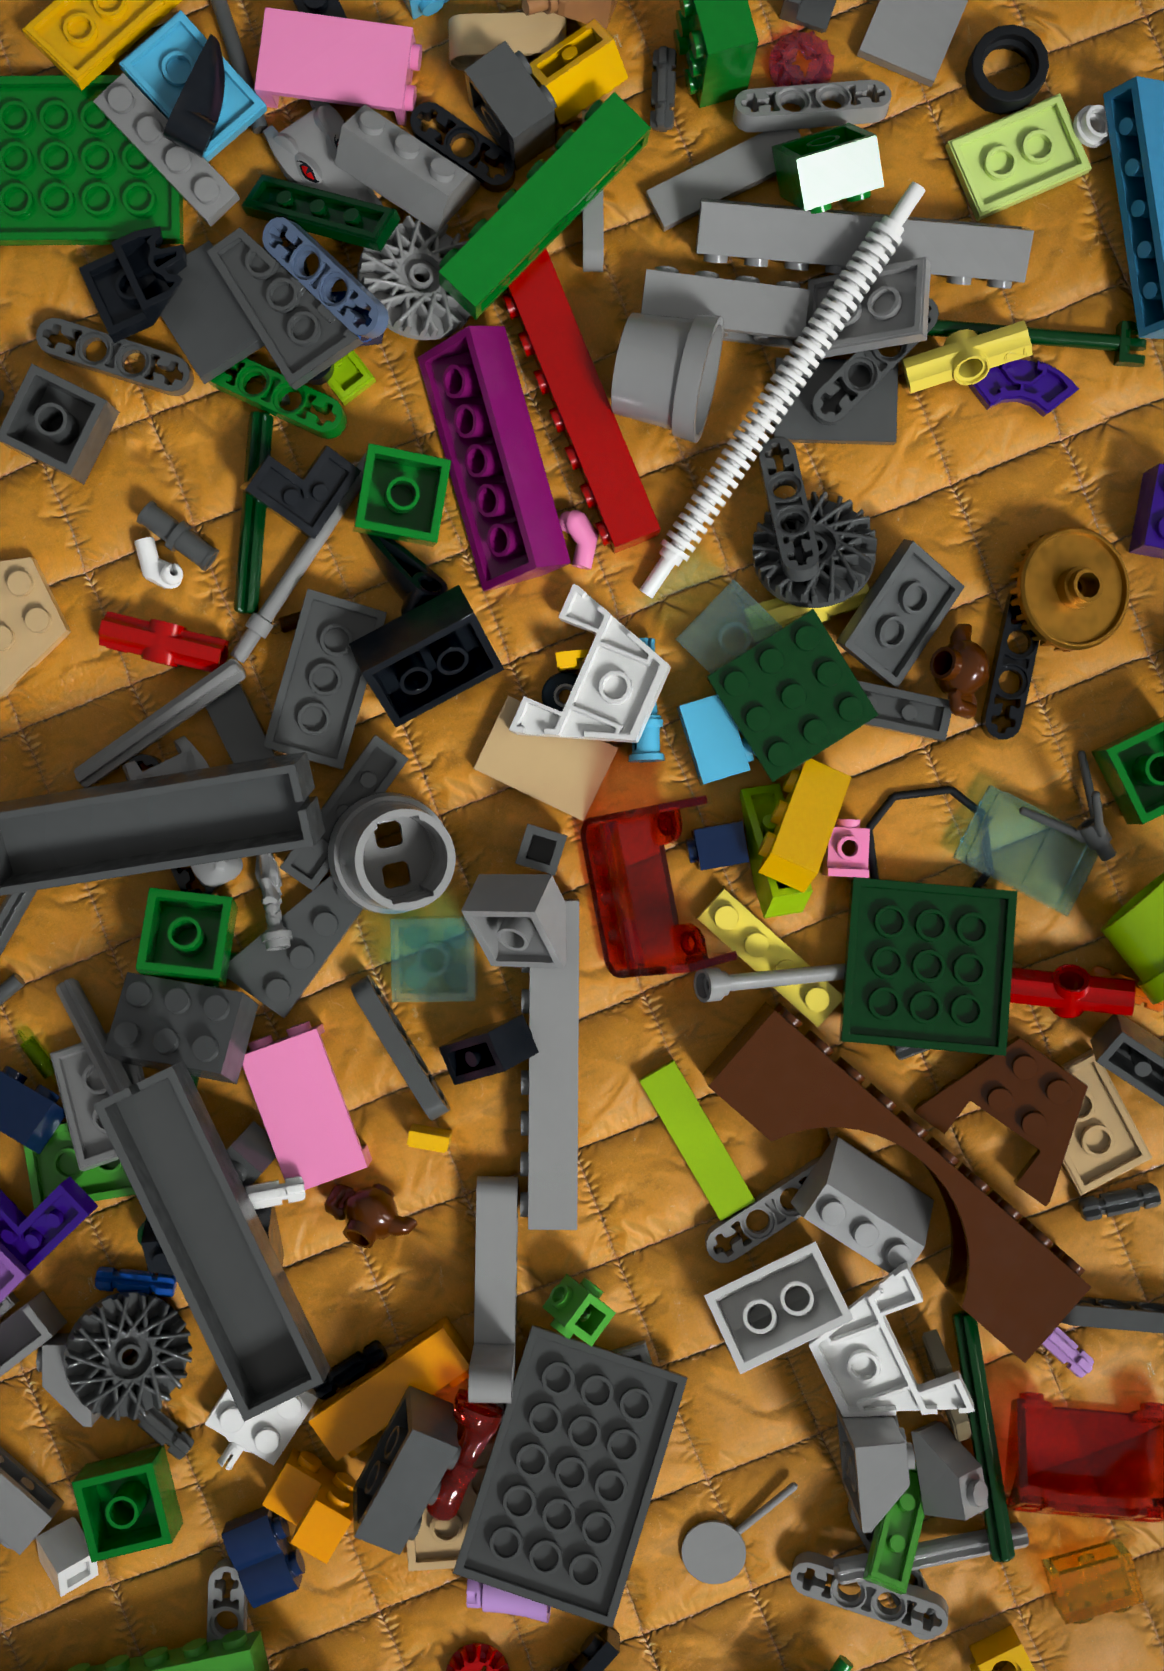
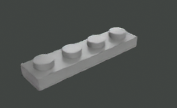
M124 73L93 101L97 108L210 227L240 200L238 193L204 157L201 158L163 137L168 119Z

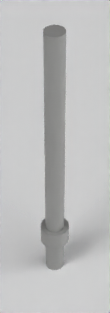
M366 453L356 466L361 470L360 474L315 539L308 537L257 614L253 612L244 625L247 627V630L230 653L232 657L244 664L261 637L266 639L274 627L271 622L359 493Z

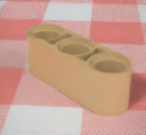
M524 12L471 13L452 16L448 21L449 64L454 69L464 71L504 41L508 43L514 53L518 50L521 51L527 61L531 63L567 38L566 18L555 13L547 15L545 12L526 16Z

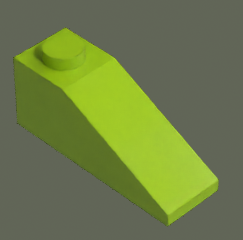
M780 783L740 790L753 883L764 918L803 912L813 892L811 884L803 893L758 873L764 858L758 854V850L768 831L773 833L776 824L770 822V819L780 799L785 801Z

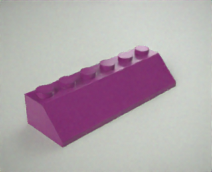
M467 326L417 358L445 458L451 460L449 472L483 591H490L546 575L571 564L505 326Z

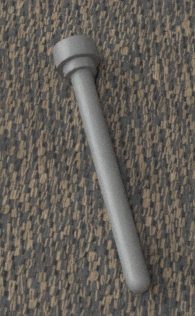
M845 963L729 975L717 967L703 968L695 973L694 991L697 998L705 1003L720 1001L730 991L844 980Z

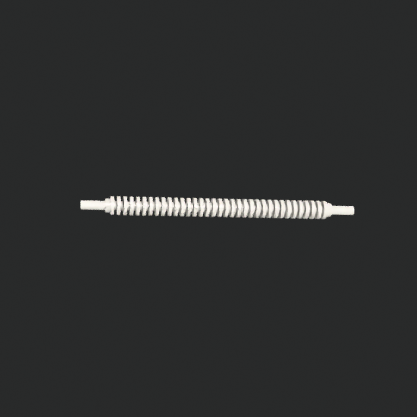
M911 182L889 217L884 216L880 222L873 224L871 227L872 231H869L865 236L866 241H862L858 247L860 251L856 250L852 255L855 261L849 260L846 264V268L849 271L842 270L839 275L842 280L836 279L833 284L836 290L830 289L827 293L829 299L824 298L820 305L824 309L817 308L814 312L818 319L811 317L808 321L809 326L813 329L804 327L801 333L806 338L798 336L796 339V344L801 348L792 345L789 352L794 358L786 355L783 362L788 367L782 364L778 366L777 371L782 377L773 374L770 378L776 386L767 383L764 387L770 395L761 392L758 396V399L764 404L762 405L755 401L752 405V408L758 413L755 414L748 411L746 417L751 423L742 420L739 426L745 432L743 433L736 429L733 435L739 441L737 442L730 438L727 444L733 450L730 451L726 448L722 450L721 454L727 459L723 460L720 457L716 459L715 463L721 468L719 470L713 466L710 468L709 472L715 477L713 479L707 475L704 477L703 481L709 486L707 488L702 485L698 486L697 490L703 495L701 497L696 494L692 495L690 499L697 504L695 507L690 503L686 504L684 508L691 513L688 516L681 512L678 517L685 521L683 525L677 521L672 525L679 530L677 534L671 530L666 534L673 539L671 543L665 539L660 543L663 545L659 552L662 556L639 589L641 592L653 598L675 565L679 567L683 560L688 561L690 556L684 553L685 549L693 553L696 547L690 544L691 540L698 544L702 540L701 537L696 535L697 531L704 535L708 531L702 525L703 522L710 526L714 522L708 516L709 513L715 516L719 515L720 511L714 506L716 504L721 507L725 506L726 502L720 497L722 495L727 498L731 497L733 493L727 487L730 486L736 489L739 484L733 478L736 477L742 480L745 476L739 470L740 467L748 471L751 465L745 461L746 458L752 462L757 458L751 452L752 449L759 453L762 451L763 447L758 443V440L765 444L768 442L769 437L764 434V431L769 434L774 433L776 429L770 423L779 425L782 419L776 414L779 413L785 416L788 412L783 403L791 407L794 400L789 394L798 397L801 392L795 385L804 388L807 384L801 376L807 379L811 378L813 372L808 367L816 370L819 362L815 358L823 360L826 355L820 348L829 351L832 344L827 339L835 342L838 334L834 330L838 332L843 330L845 326L841 321L848 323L851 318L848 312L854 313L856 311L857 305L855 303L860 304L864 299L862 294H867L870 290L868 284H874L877 279L875 275H880L883 270L882 266H886L890 260L888 256H893L896 251L895 247H899L902 238L900 236L904 232L902 226L926 191L921 185Z

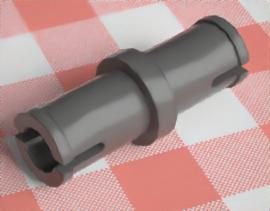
M150 501L138 515L137 522L164 540L166 548L172 552L175 550L179 551L199 566L201 570L206 571L219 554L218 549L213 548L190 531L191 526L185 521L178 522L159 508L153 501Z

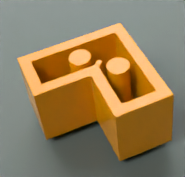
M293 1448L269 1488L262 1506L297 1526L290 1542L291 1544L327 1564L353 1520V1488L356 1481L344 1472L339 1471L335 1473L323 1466L322 1461L313 1453L308 1451L300 1452Z

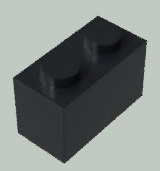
M523 1014L471 1030L438 1047L454 1085L504 1072L539 1053Z

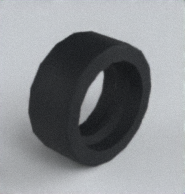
M1014 24L998 26L985 33L970 55L965 71L966 88L973 101L985 111L999 115L1015 113L1028 106L1044 84L1049 69L1048 52L1041 39L1028 28ZM998 49H1008L1015 51L1025 59L1030 68V76L1022 89L1008 92L997 89L988 81L983 72V64L990 52Z

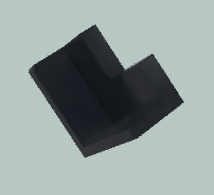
M328 446L323 447L302 479L273 457L266 455L250 480L243 482L240 489L305 536L315 539L361 470Z

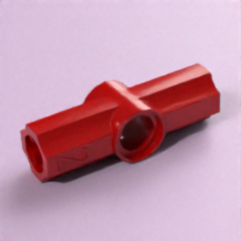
M107 611L105 617L101 620L98 632L99 645L105 648L141 655V659L176 668L178 665L211 673L227 662L229 654V641L187 631L186 627L157 619L146 621Z
M1064 964L1059 966L1054 972L1012 967L1010 1003L1049 1007L1054 1014L1063 1018H1075L1084 1011L1133 1015L1136 983L1134 980L1090 976L1086 969L1074 964Z

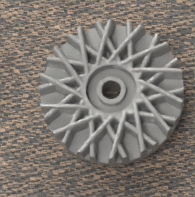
M408 215L403 223L396 226L381 252L365 247L363 249L357 268V280L385 306L389 316L387 328L399 335L416 340H437L457 332L471 317L440 286L439 270L441 269L439 264L450 250L453 248L460 250L468 242L459 243L461 238L459 233L456 234L454 239L447 235L448 224H445L437 233L427 225L421 224V221L418 219L414 222L411 216Z

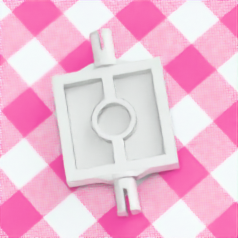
M226 1387L205 1421L206 1426L225 1436L230 1442L218 1458V1464L223 1467L226 1463L225 1469L232 1470L242 1452L245 1451L257 1455L274 1466L318 1399L314 1389L312 1388L244 1422L228 1387Z

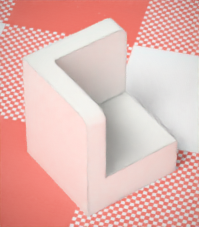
M74 1517L65 1520L36 1537L39 1561L60 1597L99 1575L97 1562L91 1563L84 1532Z

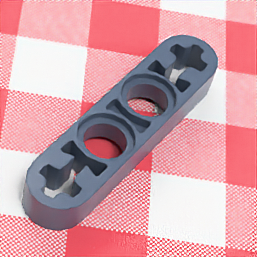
M276 217L266 224L262 240L268 253L351 332L371 339L377 338L385 332L389 320L385 306L297 223L284 217ZM283 231L286 232L285 237L293 245L298 246L295 250L282 245L283 241L280 235ZM316 253L319 267L313 275L307 276L304 271V262L310 254ZM343 279L346 283L347 292L340 302L335 303L331 295L332 287L338 280ZM356 305L370 311L368 315L372 321L369 326L364 324L366 320L358 311L352 310Z

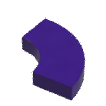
M1022 359L990 368L984 379L976 384L968 385L986 410L1000 403L1018 402L1032 407L1042 417L1079 390L1071 379L1056 368L1040 361L1033 362Z

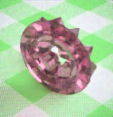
M796 29L790 35L781 36L771 51L769 72L772 81L777 87L829 83L833 74L834 55H832L828 47V41H823L817 37L814 30L805 33L799 32ZM798 50L803 53L806 60L812 59V62L808 64L805 77L799 65H792L796 60Z

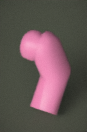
M579 510L565 511L559 517L562 531L569 533L576 542L572 566L591 570L598 533L585 513Z

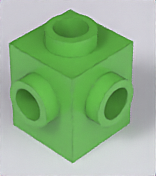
M568 1274L554 1287L548 1300L542 1306L554 1317L550 1323L554 1329L569 1340L575 1334L591 1347L616 1314L614 1310L600 1300L604 1293L600 1288L585 1277L579 1283Z

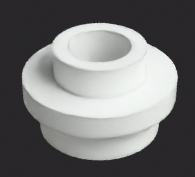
M1088 105L1076 114L1073 128L1076 137L1083 145L1097 148L1109 140L1105 106Z

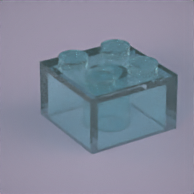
M464 915L396 916L390 919L392 1002L476 1000L478 997L477 939Z

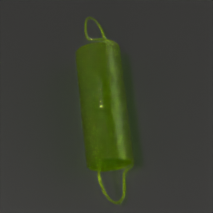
M33 1036L27 1038L28 1040L24 1041L20 1047L39 1073H41L44 1079L53 1073L55 1074L52 1061Z

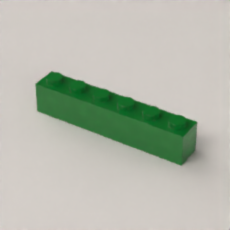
M615 92L605 102L601 99L597 100L585 114V122L576 131L569 129L559 139L555 146L557 151L547 161L542 158L532 166L527 173L525 184L518 191L514 188L510 189L497 205L499 210L489 220L482 218L471 229L468 235L470 240L460 250L457 248L450 250L439 264L441 268L439 270L440 286L475 320L647 145L651 127Z

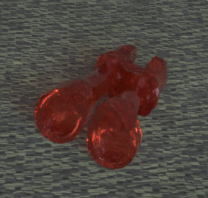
M459 1389L454 1399V1416L465 1427L459 1445H461L459 1459L452 1470L447 1469L441 1479V1489L435 1503L432 1506L427 1505L429 1514L435 1519L442 1521L452 1519L460 1509L467 1487L478 1472V1469L473 1468V1465L496 1433L503 1418L501 1415L503 1410L496 1403H469L468 1390Z

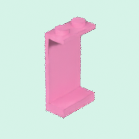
M265 7L254 90L266 106L278 109L279 96L362 107L365 104L372 109L394 111L398 125L406 126L408 111L413 112L416 106L417 87L411 84L413 71H420L422 45L416 44L413 27Z
M309 1021L286 1029L288 1036L273 1041L272 1036L268 1035L248 1043L250 1050L246 1051L242 1064L284 1180L285 1178L300 1176L304 1181L305 1190L367 1168L372 1161L367 1144L363 1146L360 1144L321 1038V1034L325 1032L323 1023L311 1027Z

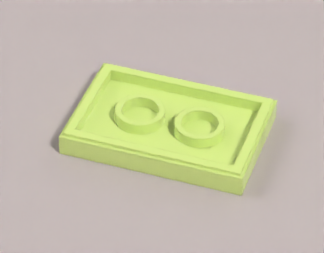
M1060 93L952 139L945 146L976 221L1088 174L1092 169L1082 143L1075 135L1073 122Z

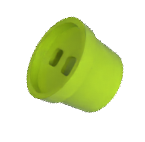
M1164 872L1123 905L1100 930L1140 979L1138 986L1152 1004H1157L1164 1000Z

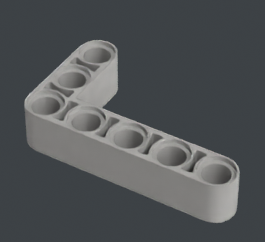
M477 1176L474 1345L469 1365V1403H512L516 1366L518 1177Z

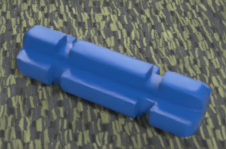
M102 1266L98 1268L95 1277V1287L97 1289L112 1292L114 1288H117L119 1292L140 1291L148 1294L155 1292L157 1296L172 1297L177 1286V1280L174 1275L159 1273L157 1276L153 1272L121 1268L120 1271H117L113 1267Z

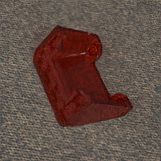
M1035 1392L1019 1393V1398L1012 1400L1010 1407L1004 1490L1008 1511L1163 1523L1164 1404L1154 1402L1140 1403V1410L1124 1413L1053 1407L1051 1402L1044 1401V1394Z

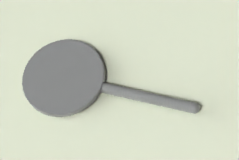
M795 1482L789 1484L736 1528L720 1520H706L693 1526L685 1535L682 1543V1560L688 1572L697 1580L708 1584H721L736 1577L742 1570L746 1560V1546L741 1534L796 1491L798 1485Z

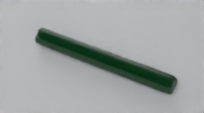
M255 411L249 415L244 482L250 480L266 455L271 456L273 416L269 413ZM244 491L234 610L241 614H252L253 612L257 613L259 604L266 507Z

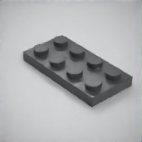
M307 589L263 744L264 748L286 754L307 752L310 761L343 770L367 681L361 673L349 643L383 626L387 612Z

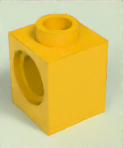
M1012 1625L969 1646L976 1661L969 1665L971 1671H1035ZM1008 1661L1004 1667L993 1669L996 1663Z

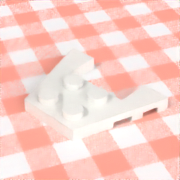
M573 584L558 618L565 623L595 634L594 641L563 711H558L523 696L509 730L517 735L638 743L671 666L615 619L604 607L592 599L582 588Z
M908 1262L900 1264L848 1307L854 1320L809 1341V1348L843 1418L896 1416L897 1411H921L922 1415L938 1414L937 1410L958 1409L959 1413L975 1411L974 1402L959 1370L922 1384L917 1383L885 1316L923 1302L922 1291Z

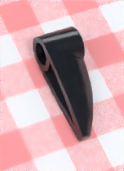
M210 34L182 89L163 133L164 138L201 158L204 156L215 132L222 108L225 88L221 47L217 38Z
M363 534L381 572L404 601L401 615L447 591L448 587L444 580L393 539Z

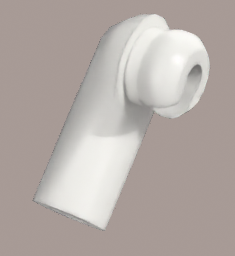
M153 537L134 541L141 572L146 580L164 589H173L181 584L184 576L182 568L176 563L172 564L159 558Z

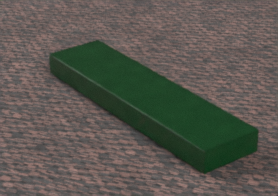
M266 175L260 176L241 205L247 216L266 221L276 217H284L300 225L306 232L380 252L401 220L396 209Z

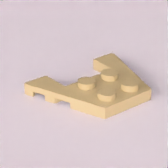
M32 557L0 561L1 698L3 695L7 696L17 686L16 683L31 668H35L71 633L37 560Z

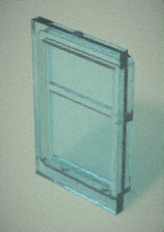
M989 785L982 800L979 801L978 808L963 837H961L952 858L1062 915L1068 916L1098 857L1096 850H1090L1086 842L1081 843L1070 835L1021 815L1019 809L1025 807L1065 823L1016 796Z

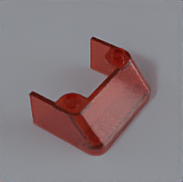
M706 795L590 817L583 822L580 837L605 965L613 976L627 978L689 973L738 959L736 951L707 954L706 942L701 930L692 923L679 924L664 845L676 842L681 836L683 822L680 809L707 804Z

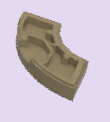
M937 1329L924 1332L922 1340L935 1379L953 1373L951 1363ZM958 1409L945 1410L955 1439L958 1442L970 1439L972 1433L967 1413H959Z

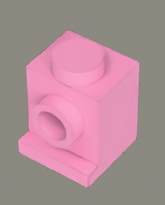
M837 819L823 857L822 875L869 878L870 828H860V820ZM847 840L854 842L856 847L855 852L850 856H846L842 852V844Z

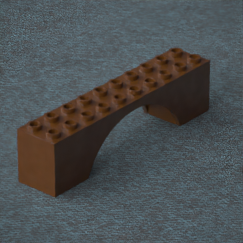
M765 1002L704 1071L702 1075L708 1087L771 1142L788 1134L808 1129L847 1128L883 1137L903 1147L920 1159L939 1188L949 1218L951 1257L944 1286L962 1309L1026 1363L1091 1289V1286L1080 1277L1085 1270L998 1193L992 1190L987 1195L991 1187L962 1163L957 1169L955 1166L960 1160L935 1138L931 1137L926 1142L924 1138L929 1133L903 1110L895 1115L893 1110L897 1105L872 1083L865 1089L861 1084L866 1078L841 1056L834 1062L830 1058L834 1050L815 1033L809 1030L806 1035H803L798 1030L803 1023L779 1003L773 1008Z

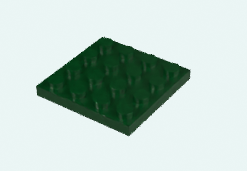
M851 878L839 1041L1006 1056L1017 891Z

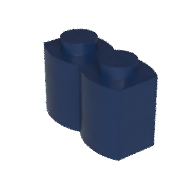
M264 1506L226 1522L221 1534L228 1556L238 1572L244 1593L253 1609L298 1590L303 1577L302 1574L305 1573V1563L298 1549L293 1550L286 1537L290 1534L287 1520Z

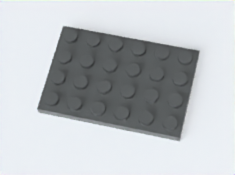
M532 1324L515 1376L512 1403H507L453 1574L613 1628L688 1379L687 1376L596 1345L591 1347L584 1341L572 1337L569 1340L560 1333Z

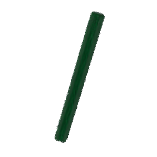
M965 1310L958 1311L952 1315L961 1377L974 1402L975 1411L967 1413L972 1433L971 1440L974 1458L982 1465L984 1482L988 1489L987 1500L989 1508L983 1511L989 1552L994 1562H1008L1014 1558L1015 1552L978 1323Z

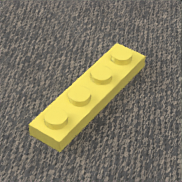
M724 888L697 917L703 925L756 972L811 967ZM827 981L773 987L817 1027L842 1002V994Z

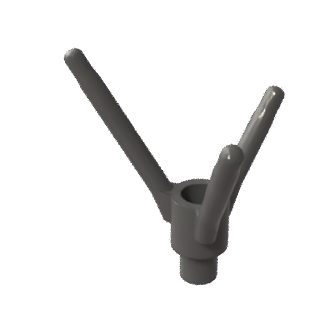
M1081 750L1077 753L1090 818L1082 822L1077 828H1074L1025 807H1021L1019 813L1036 822L1070 835L1081 843L1086 842L1090 850H1096L1102 861H1107L1116 855V851L1110 843L1112 836L1104 825L1100 793L1094 791L1086 753Z

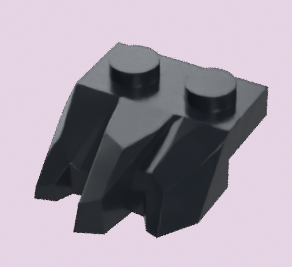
M160 226L134 231L112 241L111 244L115 252L79 268L106 330L114 343L153 326L183 280L177 274L187 267V256L184 246L177 245L160 249L164 242Z

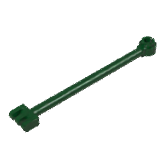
M938 319L927 335L949 337L952 333L964 329L973 330L979 335L1008 325ZM1121 321L1116 327V334L1027 327L1031 343L1034 345L1115 351L1114 366H1145L1144 355L1130 354V351L1146 350L1147 342L1145 339L1131 338V335H1138L1137 323L1133 321Z

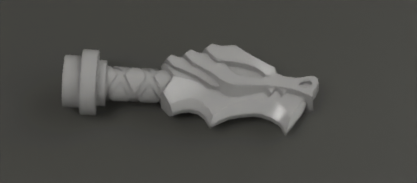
M272 853L257 855L255 875L262 891L261 902L264 904L266 923L268 924L267 930L261 935L262 943L265 944L266 951L290 948V940L293 938L292 931L283 927L280 904L282 903V892L280 889L282 880L279 866Z

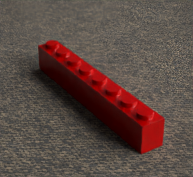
M545 249L507 287L508 294L503 295L502 299L510 319L518 317L523 332L517 335L526 358L533 355L539 370L534 371L533 375L541 395L549 393L554 408L548 411L557 433L565 432L569 446L565 447L564 451L572 471L580 469L585 484L579 486L588 509L594 506L596 508L600 522L595 523V527L603 546L610 544L615 554L659 536L661 528L615 415L612 412L549 253Z

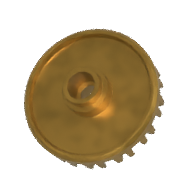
M1065 527L1038 536V540L1030 542L1027 545L1028 548L1020 552L1024 558L1022 561L1014 564V568L1018 572L1010 575V579H1017V587L1010 590V594L1017 596V598L1012 600L1010 604L1011 606H1020L1022 614L1016 616V619L1018 621L1025 620L1021 629H1031L1036 634L1032 637V640H1040V646L1043 647L1054 646V651L1063 650V652L1083 650L1103 643L1119 628L1129 604V577L1120 554L1106 538L1086 528Z

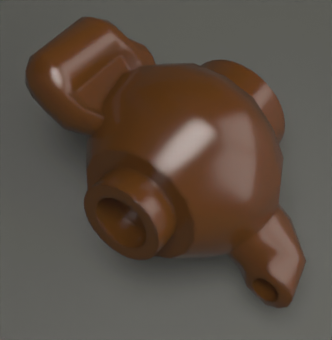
M958 624L950 636V643L945 647L939 648L933 654L930 661V671L942 692L948 695L951 713L970 719L977 713V700L974 693L989 678V661L984 649L971 641L972 626L970 624Z
M338 1184L333 1187L324 1203L327 1213L334 1216L336 1220L346 1221L347 1225L343 1230L344 1236L353 1244L363 1248H371L376 1239H385L390 1235H407L418 1225L417 1221L413 1218L398 1215L397 1206L393 1199L395 1196L393 1191L381 1184H374L372 1187L356 1192L349 1186Z

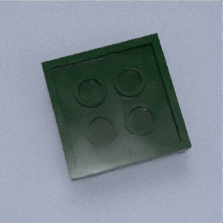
M810 609L705 676L772 782L878 716V713L814 609Z

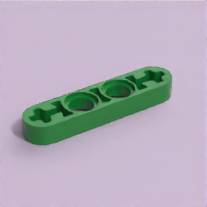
M248 358L229 368L233 373L237 374L236 380L231 375L223 372L209 381V384L214 388L321 438H336L342 434L347 425V415L337 400L306 385L294 390L282 374ZM252 377H265L266 386L262 392L258 394L246 392L247 382ZM290 392L301 394L302 400L298 408L291 411L281 408L282 399L286 394ZM313 406L317 412L328 415L331 411L335 420L333 422L326 421L322 426L318 416L310 412L311 407Z

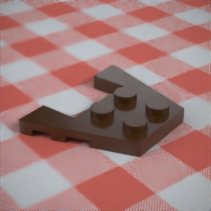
M1016 1036L1007 1042L1006 1056L988 1055L975 1064V1067L958 1079L950 1081L942 1087V1090L929 1099H924L914 1108V1112L945 1134L970 1101L975 1103L1038 1148L1015 1178L1014 1183L1041 1204L1047 1206L1051 1200L1088 1086L1027 1041Z

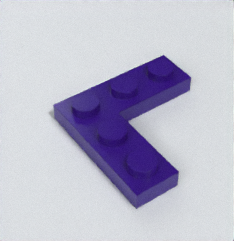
M70 1176L28 1217L0 1189V1242L31 1272L98 1205Z

